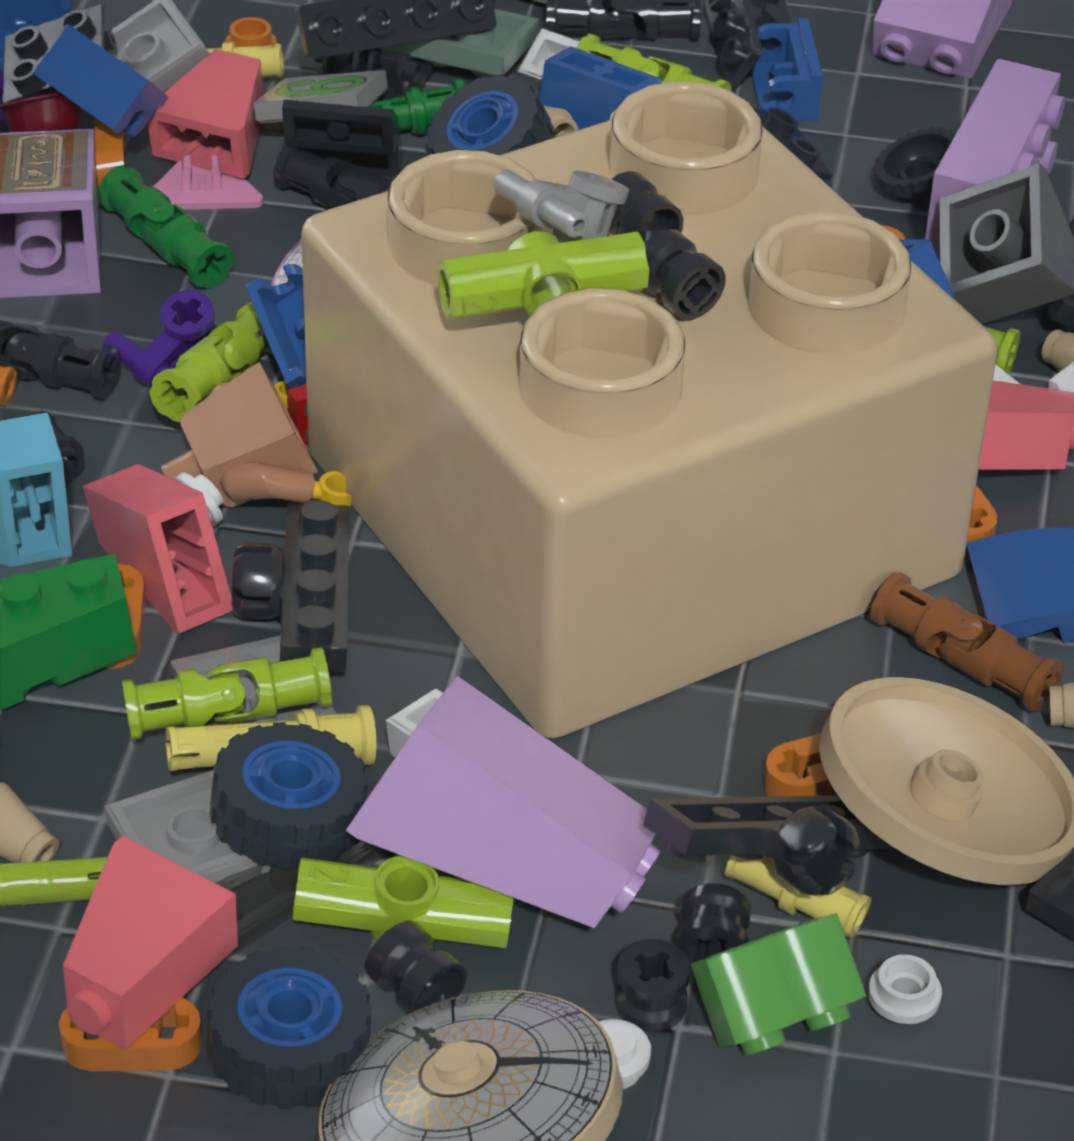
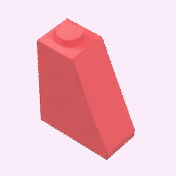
M214 49L165 92L169 98L163 106L160 105L148 121L152 156L182 162L183 157L189 155L192 166L211 170V156L218 155L221 162V173L244 179L251 171L262 124L260 121H256L253 105L257 99L264 95L261 59Z
M993 380L979 470L1065 469L1068 450H1074V392Z
M139 464L83 485L99 544L108 554L115 553L117 563L130 565L142 574L145 598L173 631L180 634L233 611L231 606L233 600L203 492Z
M125 836L120 837L113 843L63 964L68 1018L74 1021L84 1032L91 1035H99L126 1050L238 947L236 894Z

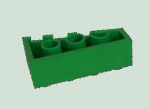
M115 553L0 579L1 710L24 701V695L32 687L45 681L51 680L60 686L137 654L126 595Z

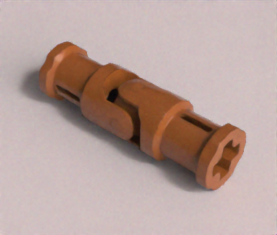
M902 572L891 574L880 586L871 605V621L878 625L891 624L914 637L916 646L937 658H943L951 666L988 687L996 683L1022 698L1023 707L1032 712L1040 711L1050 701L1049 686L1059 685L1064 673V662L1055 657L1044 659L1018 645L1017 636L979 615L967 612L962 609L961 605L945 596L936 599L912 586L911 578Z

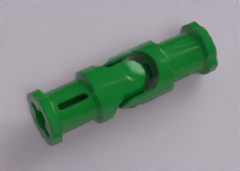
M120 165L111 169L103 177L102 183L97 190V198L101 206L107 211H114L123 216L127 228L145 240L168 263L174 266H182L187 270L188 277L194 285L211 289L227 278L234 264V253L231 248L223 242L211 240L206 235L203 225L178 205H172L169 197L155 187H147L137 170ZM125 181L129 185L125 187L121 182Z

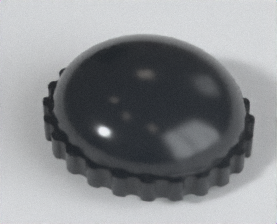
M930 127L926 130L919 129L917 132L907 133L906 136L897 138L894 143L888 144L887 148L880 152V156L876 158V164L873 166L875 180L879 184V188H884L885 192L903 199H922L931 196L934 173L956 133H953L952 129L945 130L944 127L938 129Z

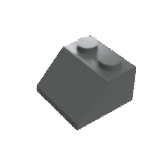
M1040 163L939 198L940 264L955 296L953 299L981 324L1074 295V237L1047 171Z

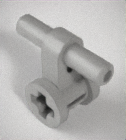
M510 170L500 172L494 181L495 192L516 204L521 216L540 227L554 229L552 234L562 242L608 236L617 205L625 204L629 189L614 180L577 170L573 171L569 185L541 180L529 182Z

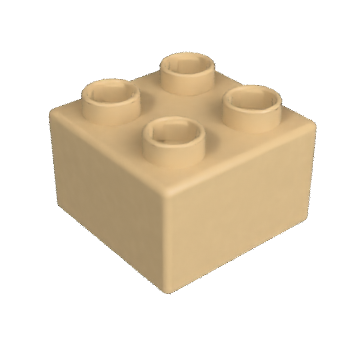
M672 81L650 85L627 96L615 110L612 120L502 155L486 151L453 150L431 154L407 165L391 182L389 191L314 214L305 221L301 235L309 452L325 473L338 471L346 478V493L351 495V505L529 724L546 738L565 736L870 612L871 605L880 586L895 572H902L909 576L912 582L911 585L920 590L951 579L961 572L964 564L998 352L997 341L987 328L910 260L909 252L896 234L877 222L861 216L762 126L761 119L749 102L730 90L702 82ZM504 170H510L529 182L541 180L569 185L572 173L576 170L597 174L609 179L627 171H634L645 176L656 187L659 195L668 198L681 210L684 218L681 233L695 244L698 253H705L723 267L726 274V282L722 295L713 308L694 320L678 318L663 305L661 296H654L644 288L641 292L634 293L619 289L588 288L563 293L538 306L531 316L525 309L447 320L441 307L440 292L437 284V263H441L443 259L506 251L519 237L534 231L553 233L554 229L540 227L521 216L516 204L495 192V178Z

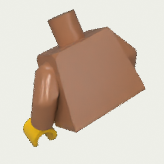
M260 362L251 366L229 383H220L215 386L205 400L183 414L180 424L192 449L161 465L164 475L173 480L182 472L191 475L193 478L199 474L205 476L218 489L224 500L223 505L233 508L250 500L272 498L297 503H306L311 499L327 501L333 505L350 506V508L352 503L351 495L346 493V478L341 472L329 471L321 476L320 481L314 480L313 475L318 470L287 408V390L292 389V387L288 386L285 381H280L273 385Z

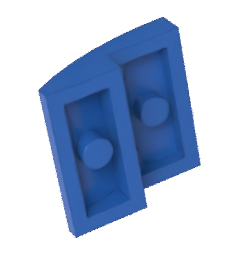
M1074 528L1029 529L990 536L967 543L988 621L1017 636V639L1058 627L1064 644L1074 641Z

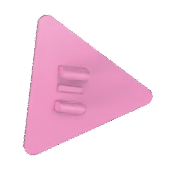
M185 155L182 162L178 161L153 186L165 193L172 205L176 204L183 210L258 208L263 205V196L245 178L221 173V162L218 155L211 156V170L192 166L191 157Z

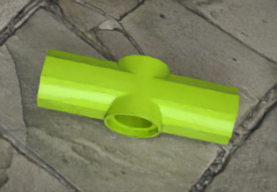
M534 231L519 237L506 251L443 259L441 263H437V284L440 292L441 307L447 320L525 309L531 316L538 306L563 293L588 288L619 289L631 293L641 292L643 288H648L649 266L646 258L645 244L639 232L561 243L553 234Z
M395 856L387 859L378 868L301 858L292 920L369 930L376 941L397 923L409 920L416 921L433 939L506 948L513 897L465 879L438 876L433 867L404 856Z

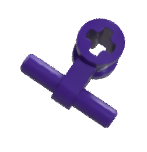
M183 290L168 297L160 311L164 330L146 349H143L117 331L109 333L104 338L103 348L109 346L118 349L121 355L120 362L132 369V376L151 388L152 380L157 374L165 369L176 368L179 357L203 338L209 336L211 331L217 327L214 324L215 313L212 302L205 294L195 290Z

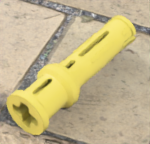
M358 705L354 713L316 715L313 709H302L300 713L294 714L293 720L181 728L167 727L165 737L166 740L170 741V743H165L169 771H177L178 769L214 767L219 751L222 747L226 748L229 745V739L237 734L242 735L248 732V729L258 725H261V727L271 726L273 723L286 722V725L298 726L300 723L311 725L313 729L322 732L326 730L336 735L335 738L342 743L347 742L354 748L356 757L362 758L365 766H370L375 762L377 748L374 715L369 705Z

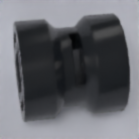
M627 171L611 179L629 189L625 204L617 205L609 229L611 234L639 232L645 243L653 235L666 229L682 232L684 218L681 210L668 198L659 195L656 187L639 172Z
M666 229L648 239L644 244L649 266L648 288L644 289L654 296H661L663 305L682 320H694L712 309L720 299L725 288L726 274L723 267L705 253H698L695 244L677 230Z
M407 920L397 923L388 929L375 942L365 962L366 973L384 991L396 992L397 1003L408 1015L432 1004L459 997L467 981V970L449 952L436 951L434 939L416 921Z

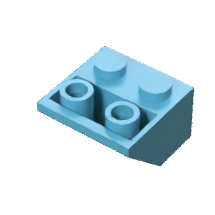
M48 412L0 421V564L15 567L72 556L63 460Z

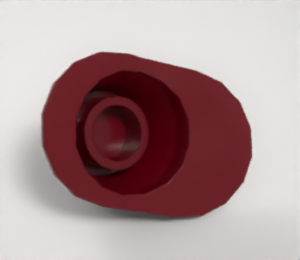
M57 90L31 98L0 104V111L10 133L77 130L81 128V107Z

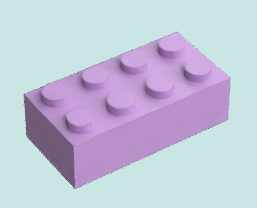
M997 59L934 173L925 240L931 241L939 262V198L1040 163L1046 169L1047 174H1050L1058 148L1057 142L1050 141L1052 128H1058L1065 106V97L1057 95L1060 73L1002 59Z

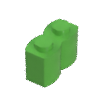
M837 913L803 922L690 964L719 1048L741 1044L744 1056L786 1042L782 1028L802 1020H806L809 1031L818 1030L844 1021L851 1017L847 1004L866 997Z

